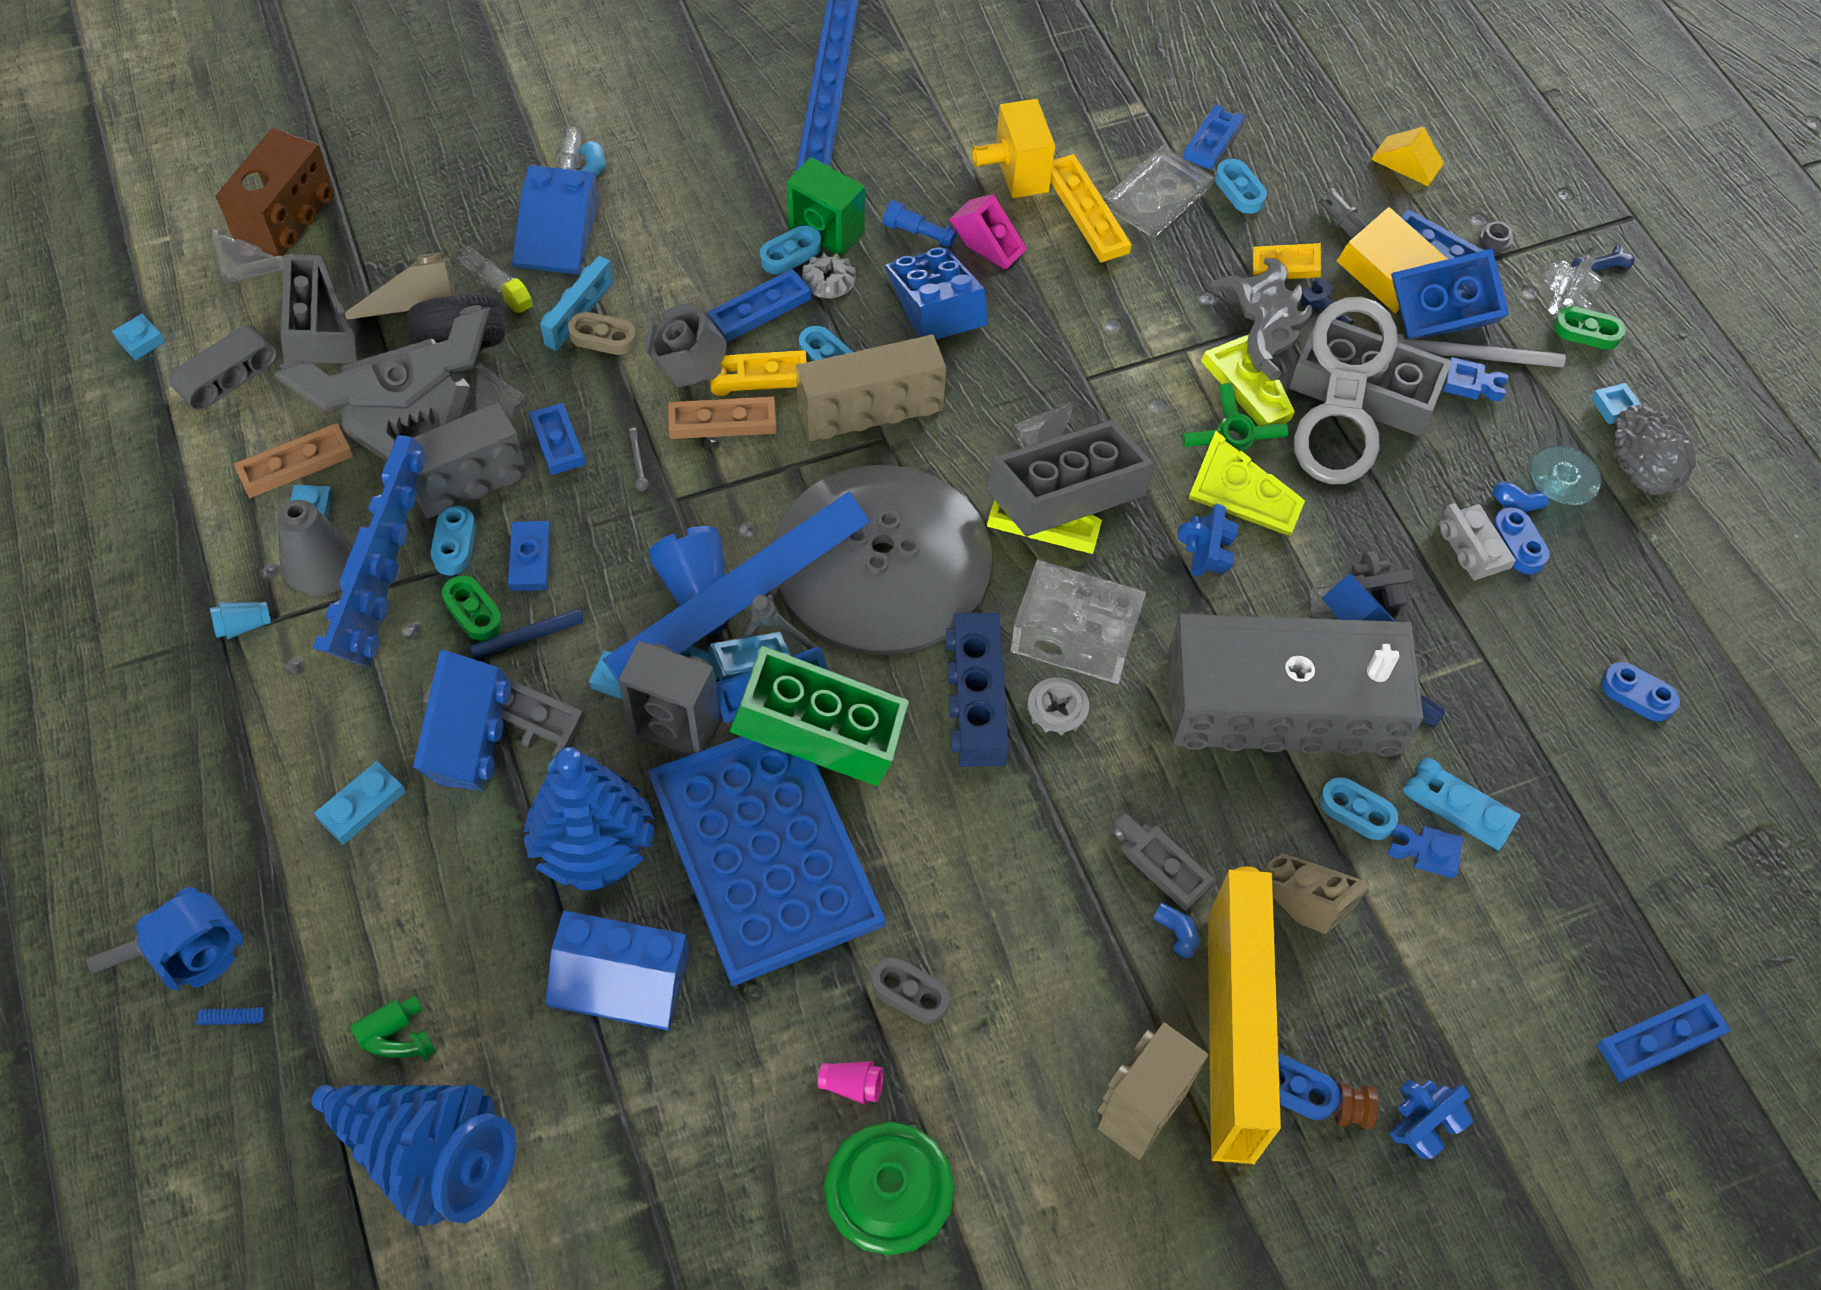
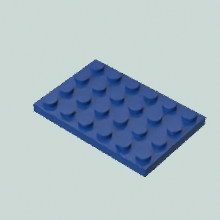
M739 737L647 771L649 781L731 987L885 927L886 920L815 763L745 737Z

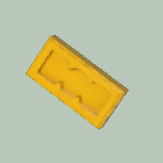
M1321 243L1253 247V276L1266 272L1269 267L1264 264V259L1273 258L1285 265L1287 279L1321 277Z

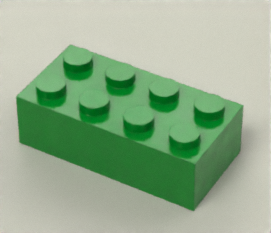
M761 646L729 732L878 787L892 763L909 701Z

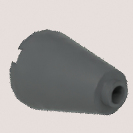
M293 500L286 503L277 515L280 571L282 577L292 590L306 592L307 596L328 595L339 590L340 578L353 545L312 503L306 500Z

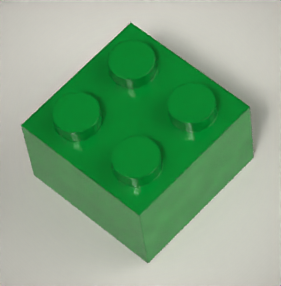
M812 157L787 180L788 228L794 229L798 226L813 227L821 235V246L835 254L838 253L842 257L865 233V186Z

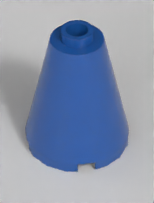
M697 526L686 529L688 536L676 539L675 533L655 543L649 550L652 566L679 606L726 575L722 539L716 527ZM730 619L707 635H714L725 630L726 623Z

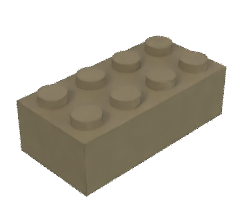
M934 335L796 365L797 405L808 440L829 439L839 434L863 431L870 427L887 423L894 424L904 419L921 415L929 416L935 412L943 411L946 365Z

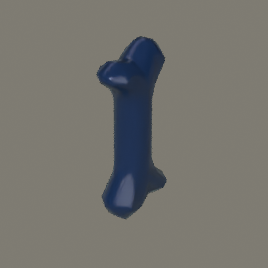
M1616 245L1613 253L1589 260L1575 258L1571 268L1581 273L1584 281H1590L1594 272L1616 266L1626 269L1631 268L1635 259L1625 253L1621 245Z

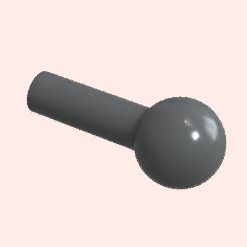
M138 933L133 941L84 959L90 975L137 956L144 957L138 949Z

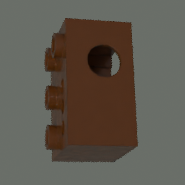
M271 128L215 196L235 243L281 260L284 254L295 245L298 237L306 227L312 224L315 216L325 203L331 200L335 191L319 144ZM258 172L264 187L258 190L244 188L242 186L243 179L251 173Z

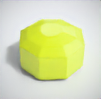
M514 278L501 285L503 299L513 312L522 313L532 307L531 296L519 279Z

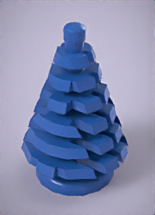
M572 747L563 748L557 753L544 784L541 785L538 795L535 796L532 808L529 809L523 832L530 833L524 837L528 858L542 857L548 863H539L535 869L562 885H572L578 888V890H595L612 885L645 859L639 854L640 847L651 846L655 827L650 823H643V821L654 820L649 802L644 797L639 798L637 793L641 792L639 789L629 784L623 777L615 774V771L601 766L593 757H588Z
M322 1085L314 1091L311 1103L313 1107L324 1113L326 1123L337 1133L336 1136L353 1150L352 1157L361 1166L366 1168L369 1177L395 1205L403 1218H406L412 1225L426 1227L427 1221L431 1225H435L445 1219L465 1224L480 1217L495 1202L505 1187L514 1166L517 1148L515 1130L507 1119L495 1115L491 1095L483 1096V1088L473 1085H387L385 1087L383 1085H365L364 1087L362 1085H347L336 1089L330 1085Z

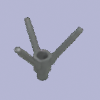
M779 585L765 596L758 595L753 599V614L741 638L751 637L756 627L760 624L763 626L776 624L808 649L817 647L779 614L772 601L779 591Z

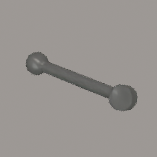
M636 427L629 428L637 473L635 487L639 491H646L649 487V482L644 477Z

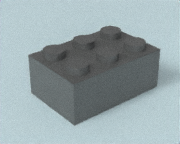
M499 402L413 438L424 446L423 451L426 456L424 468L421 473L417 474L414 487L416 488V500L427 519L439 515L448 507L459 506L470 500L479 499L488 492L504 485H511L527 476L517 433Z
M638 641L618 679L630 736L685 756L708 749L720 725L713 666H710L699 657L691 656L688 658L673 653L662 644L654 643L651 645Z

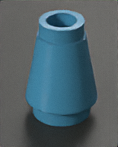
M266 601L259 603L219 602L218 607L210 608L216 638L226 636L228 640L263 625L271 624Z

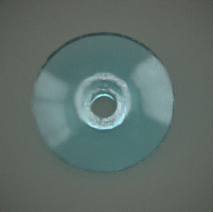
M1567 446L1543 448L1534 456L1530 464L1531 478L1536 487L1544 495L1559 503L1567 505L1587 503L1595 498L1601 488L1602 478L1596 464L1587 455Z

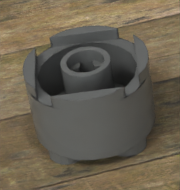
M687 303L674 306L662 314L665 319L658 326L655 323L650 326L644 340L645 350L676 387L692 385L704 379L712 380L718 376L721 371L720 364L726 353V340L709 317L702 310L698 309L696 305Z

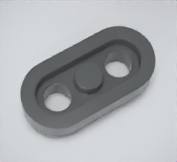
M895 957L883 959L874 967L872 972V989L879 999L924 1024H933L945 1017L949 1009L950 995L942 982L906 961ZM889 978H895L900 982V985L896 988H889L886 986L885 981ZM932 999L936 1006L932 1009H926L921 1005V1001Z

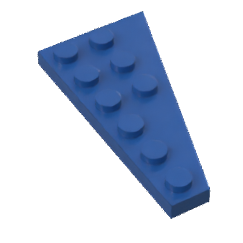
M397 435L382 473V482L385 488L382 494H379L378 497L373 496L368 509L370 512H373V518L369 528L361 527L340 578L342 596L335 604L330 603L325 615L326 619L330 620V626L325 637L317 636L312 649L370 666L371 658H374L378 652L380 639L377 634L381 620L383 621L388 613L389 600L387 599L390 583H393L397 577L398 563L396 558L399 546H403L407 537V525L405 522L408 510H411L415 504L416 488L414 486L417 474L422 472L426 459L425 452L423 451L424 446L411 437Z

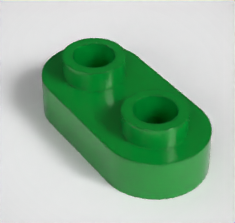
M1575 306L1562 308L1553 324L1555 332L1561 338L1601 349L1617 347L1626 332L1623 322L1617 317Z
M456 576L445 583L442 589L445 606L470 638L477 641H485L496 637L503 627L500 611L475 579L469 576ZM462 597H469L464 602L458 601ZM484 622H488V623H489L488 625H486V626H484V627H478L481 623H484Z

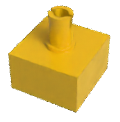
M1038 99L1000 104L996 143L972 146V159L975 167L1000 164L1012 198L1048 193L1050 189L1055 143Z

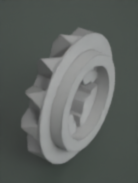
M823 252L820 258L811 257L809 264L803 265L802 280L811 289L812 294L822 298H836L848 293L855 284L856 273L855 268L850 264L849 258L840 259L838 253L833 257H827ZM828 270H834V274H831L824 281V273H827Z
M1055 677L1039 682L1032 689L1028 698L1027 710L1030 712L1032 722L1043 727L1045 733L1054 731L1062 736L1067 731L1074 730L1076 732L1079 726L1086 721L1089 712V700L1085 691L1077 683L1069 679ZM1051 700L1055 701L1058 705L1066 704L1064 709L1065 715L1061 714L1058 710L1050 711Z

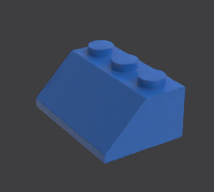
M440 650L413 768L436 784L484 791L486 781L491 780L495 767L494 758L492 757L494 744L500 740L503 731V722L500 719L503 704L508 703L511 694L509 678L498 667L449 651Z
M563 910L551 949L546 1006L669 1031L690 953L686 934Z

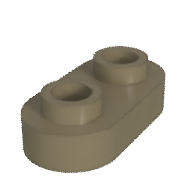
M582 312L574 315L568 323L570 340L578 347L622 355L632 351L637 344L634 325L624 319Z

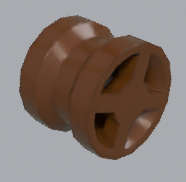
M1339 1082L1337 1086L1340 1090L1339 1105L1334 1111L1335 1124L1347 1127L1350 1123L1359 1124L1363 1129L1373 1130L1378 1115L1376 1087L1364 1085L1361 1089L1352 1088L1348 1083Z

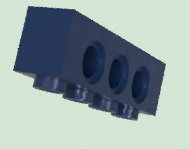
M954 613L953 628H946V651H953L954 660L947 662L948 684H955V695H949L950 718H957V729H951V752L959 753V767L1006 766L1009 746L999 613ZM975 653L981 657L971 658L967 654ZM977 686L982 688L983 691L974 692L968 688ZM980 720L986 725L975 726L970 721Z

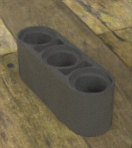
M243 326L177 367L170 375L169 382L171 387L193 409H205L269 368L276 360L277 350L253 326Z

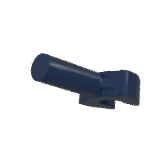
M1314 279L1312 290L1316 294L1312 293L1304 285L1301 287L1302 298L1300 303L1305 309L1311 305L1312 309L1321 308L1324 311L1330 304L1334 303L1331 299L1334 286L1326 280ZM1347 313L1336 318V320L1350 325L1354 324V320Z

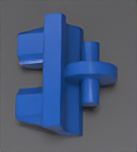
M1216 503L1210 515L1201 518L1193 516L1190 522L1179 526L1178 539L1186 544L1188 552H1193L1190 574L1201 577L1207 570L1223 575L1233 566L1234 554L1220 548V544L1229 546L1235 540L1239 524L1224 518L1225 506Z
M1408 1080L1400 1088L1405 1101L1398 1106L1401 1114L1406 1117L1388 1133L1395 1143L1408 1144L1421 1159H1432L1445 1146L1434 1130L1436 1126L1442 1123L1449 1134H1458L1473 1122V1118L1463 1103L1470 1097V1094L1463 1085H1458L1453 1090L1445 1085L1437 1088L1430 1080H1427L1422 1086Z

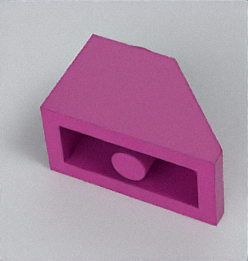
M994 194L969 200L949 219L966 247L1002 269H1007L1027 250Z

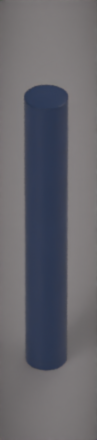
M578 608L470 645V648L476 660L584 623L583 616Z

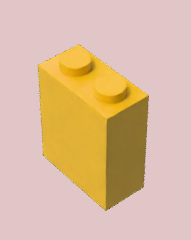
M1388 207L1348 242L1337 262L1396 314L1400 308L1391 274L1447 260V258Z

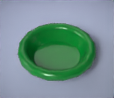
M894 1122L865 1126L846 1138L829 1161L823 1186L828 1214L841 1235L862 1250L888 1256L915 1251L936 1237L951 1214L955 1193L951 1164L937 1142L916 1127Z

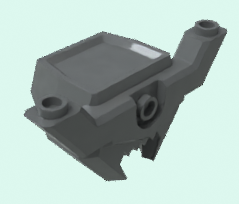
M474 305L459 312L460 316L454 319L449 339L440 343H436L434 339L418 342L340 367L341 373L328 376L311 363L302 364L301 360H292L280 365L281 371L273 375L282 384L326 414L342 409V426L346 435L387 462L397 435L414 438L465 416L471 393L470 386L461 376L460 372L473 369L490 316V308L481 309L480 305Z

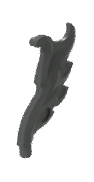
M1265 258L1264 264L1269 268L1263 274L1248 278L1226 276L1211 282V292L1217 293L1222 289H1229L1235 293L1244 317L1254 321L1248 336L1247 353L1250 361L1257 372L1262 371L1270 381H1275L1280 377L1281 370L1273 363V358L1277 354L1291 348L1300 338L1298 330L1310 322L1312 308L1309 305L1304 312L1297 310L1302 298L1300 284L1296 286L1294 291L1287 290L1285 287L1287 279L1285 265L1279 260Z

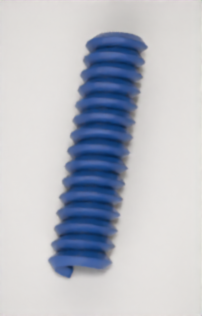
M244 1007L243 1009L235 1008L234 1010L233 1008H222L221 1010L219 1008L217 1010L215 1008L213 1010L210 1008L208 1010L200 1009L198 1011V1020L194 1022L198 1026L200 1024L202 1026L209 1024L225 1025L226 1023L228 1025H234L235 1023L260 1024L264 1019V1008L252 1007L250 1009L248 1007L246 1009Z

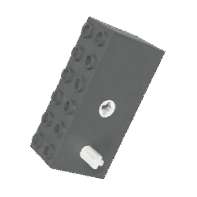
M1179 614L1168 650L1173 746H1184L1191 750L1205 747H1223L1228 751L1253 748L1262 749L1270 753L1282 750H1300L1306 754H1315L1321 751H1339L1343 755L1367 752L1390 757L1403 754L1423 720L1411 622Z

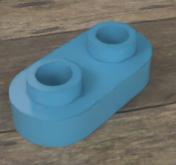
M1226 159L1220 162L1217 167L1215 182L1234 207L1248 214L1257 213L1262 210L1267 191L1248 166L1237 159Z
M798 226L766 242L760 249L762 268L771 274H783L809 261L811 257H816L821 251V235L818 230L811 226Z
M821 326L808 327L799 336V351L806 350V360L808 362L853 352L828 329Z
M463 506L448 507L437 518L431 547V558L436 570L444 575H457L463 572L471 561L476 523L472 512ZM448 550L454 551L450 554H444Z
M1334 778L1330 780L1321 792L1320 805L1328 816L1369 839L1382 840L1387 838L1398 823V813L1392 803L1347 778ZM1333 799H1341L1345 805L1340 806ZM1369 818L1377 819L1380 826L1370 823Z

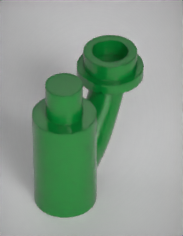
M415 995L400 1004L397 999H394L349 1025L362 1050H367L369 1053L379 1057L411 1058L422 1056L424 1061L427 1062L430 1060L429 1056L436 1053L424 1030L417 1034L415 1031L411 1033L410 1036L413 1041L410 1042L386 1040V1038L410 1025L408 1018L423 1010Z

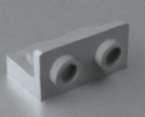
M1455 503L1447 505L1438 523L1443 538L1450 542L1457 554L1460 565L1468 571L1473 581L1512 568L1516 560L1480 504L1459 510Z

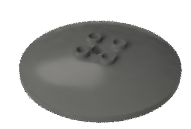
M871 465L851 468L835 473L815 483L792 503L780 521L774 542L848 491H850L870 521L779 584V594L795 619L815 636L845 650L870 655H896L918 651L946 639V628H953L954 613H975L986 595L992 570V548L982 518L961 493L946 482L930 474L893 465ZM878 543H887L893 549L888 553L876 552L873 547Z

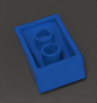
M529 165L521 192L512 260L513 267L570 274L580 273L599 203L595 172Z
M1493 249L1391 274L1407 340L1466 331L1498 323L1509 315Z

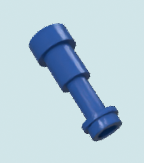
M895 200L890 201L882 221L883 225L894 230L900 228L915 235L921 233L940 241L939 247L951 249L958 233L950 225H947L944 229L925 221L924 216L907 210L906 205Z

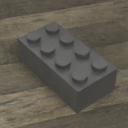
M1336 319L1330 324L1327 331V345L1331 354L1340 362L1349 365H1362L1373 360L1380 352L1383 344L1381 335ZM1311 331L1297 362L1289 389L1325 402L1330 373L1319 364L1312 349ZM1398 342L1393 358L1380 373L1367 378L1362 409L1373 420L1421 437L1452 361Z
M1110 420L994 457L987 491L1027 537L1146 496L1154 463L1114 420Z

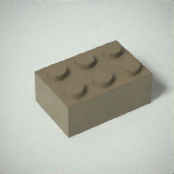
M1163 1022L1155 1034L1147 1030L1133 1051L1134 1055L1128 1063L1129 1067L1123 1064L1110 1081L1108 1085L1110 1088L1104 1095V1101L1097 1111L1103 1115L1097 1129L1139 1161L1188 1094L1209 1055L1165 1022Z

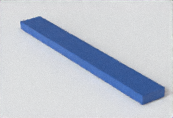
M827 0L796 171L810 157L831 167L859 0Z
M848 491L602 659L618 682L638 641L651 645L654 643L662 644L673 653L680 654L752 604L756 596H764L870 522L850 491Z

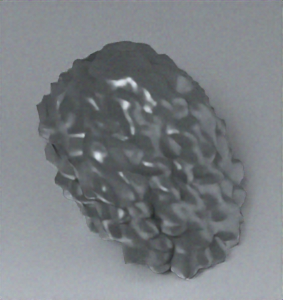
M1646 404L1641 406L1631 405L1627 410L1621 411L1619 414L1620 418H1616L1614 421L1617 428L1615 432V437L1617 438L1615 446L1617 449L1614 450V454L1618 455L1619 465L1625 469L1627 476L1630 477V482L1635 484L1637 489H1642L1650 495H1660L1668 491L1674 492L1677 488L1685 485L1689 481L1693 468L1696 466L1695 445L1687 428L1675 417L1665 415L1662 411L1652 410Z

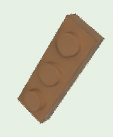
M774 397L668 402L670 439L776 434Z
M335 423L236 462L234 467L250 499L353 457V454L338 423Z

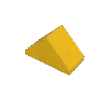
M1424 126L1387 136L1372 157L1373 161L1428 187L1444 165Z

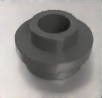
M1491 222L1481 230L1479 241L1487 250L1493 249V252H1504L1512 245V229L1504 222Z

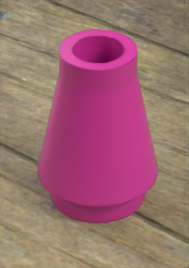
M873 1061L837 1064L822 1063L818 1074V1088L829 1090L864 1105H867L868 1101L878 1102L883 1086V1068L874 1066Z

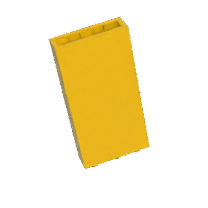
M1239 867L1228 871L1207 917L1211 1161L1255 1164L1281 1129L1272 873L1259 872L1254 867Z

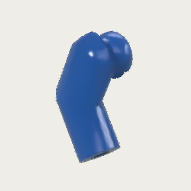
M1506 481L1497 483L1493 488V496L1505 508L1512 507L1529 512L1545 508L1549 503L1548 496L1544 490L1527 494L1516 485Z
M1161 902L1153 920L1175 932L1178 939L1173 949L1177 954L1185 958H1192L1196 948L1200 949L1202 942L1194 921L1184 913Z

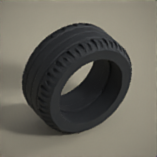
M483 294L447 296L417 303L407 312L411 344L428 339H434L436 343L448 340L454 319L460 316L459 312L467 307L480 305L481 309L490 308V316L479 350L498 345L505 337L501 305L493 296Z

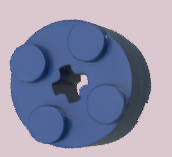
M194 887L184 888L179 891L174 899L166 902L153 913L141 917L135 927L138 933V949L164 984L172 990H181L178 985L190 984L194 989L213 981L224 973L235 960L232 952L236 944L241 948L243 943L240 930L216 900L209 894L198 892Z

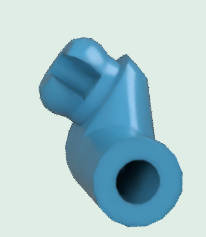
M589 141L583 144L580 149V155L584 154V160L587 163L580 171L595 172V178H597L606 168L603 148L598 143Z

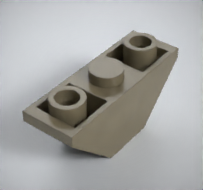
M1285 853L1272 859L1268 866L1261 871L1272 873L1273 898L1298 924L1327 934L1355 909L1368 888L1364 880Z

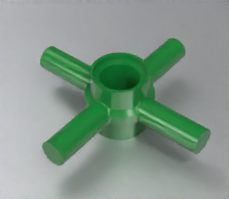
M1226 383L1219 386L1224 420L1220 422L1217 429L1182 433L1181 440L1183 447L1210 445L1215 431H1217L1226 438V442L1239 452L1242 451L1246 454L1245 451L1250 448L1254 440L1287 437L1288 426L1286 423L1254 426L1253 421L1248 416L1238 414L1233 384ZM1228 431L1237 432L1242 440L1232 438Z

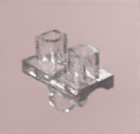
M1585 254L1580 265L1570 267L1569 263L1565 261L1548 266L1544 273V279L1550 286V289L1556 291L1548 309L1549 312L1557 316L1562 308L1568 306L1590 309L1593 300L1588 296L1596 291L1603 279L1591 270L1595 260L1592 256Z

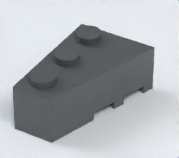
M284 254L281 342L284 362L301 360L302 363H353L357 361L355 336L345 319L344 310L334 293L333 284L321 256Z

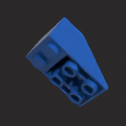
M932 248L925 254L914 257L904 256L898 258L896 262L885 264L886 271L911 326L919 337L934 335L935 340L988 325L984 287L948 248Z

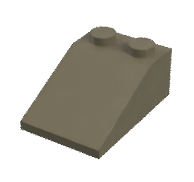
M440 252L419 255L420 257H417V262L345 312L346 320L409 311L417 303L457 295L450 257L441 259Z

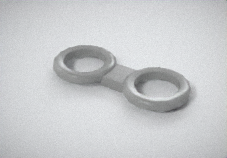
M1346 297L1330 304L1318 316L1312 331V349L1319 364L1330 373L1325 403L1312 408L1299 422L1294 435V453L1302 469L1313 479L1327 484H1347L1361 478L1374 465L1380 450L1379 431L1372 417L1362 409L1367 378L1380 373L1393 358L1398 345L1397 327L1391 314L1376 301L1364 297ZM1347 312H1360L1369 315L1378 323L1382 331L1383 344L1380 352L1373 360L1362 365H1349L1340 362L1331 354L1327 345V331L1330 324L1337 317ZM1329 416H1343L1351 419L1360 427L1364 435L1365 448L1361 458L1354 465L1346 469L1332 470L1321 466L1313 458L1309 450V435L1312 428L1320 420Z

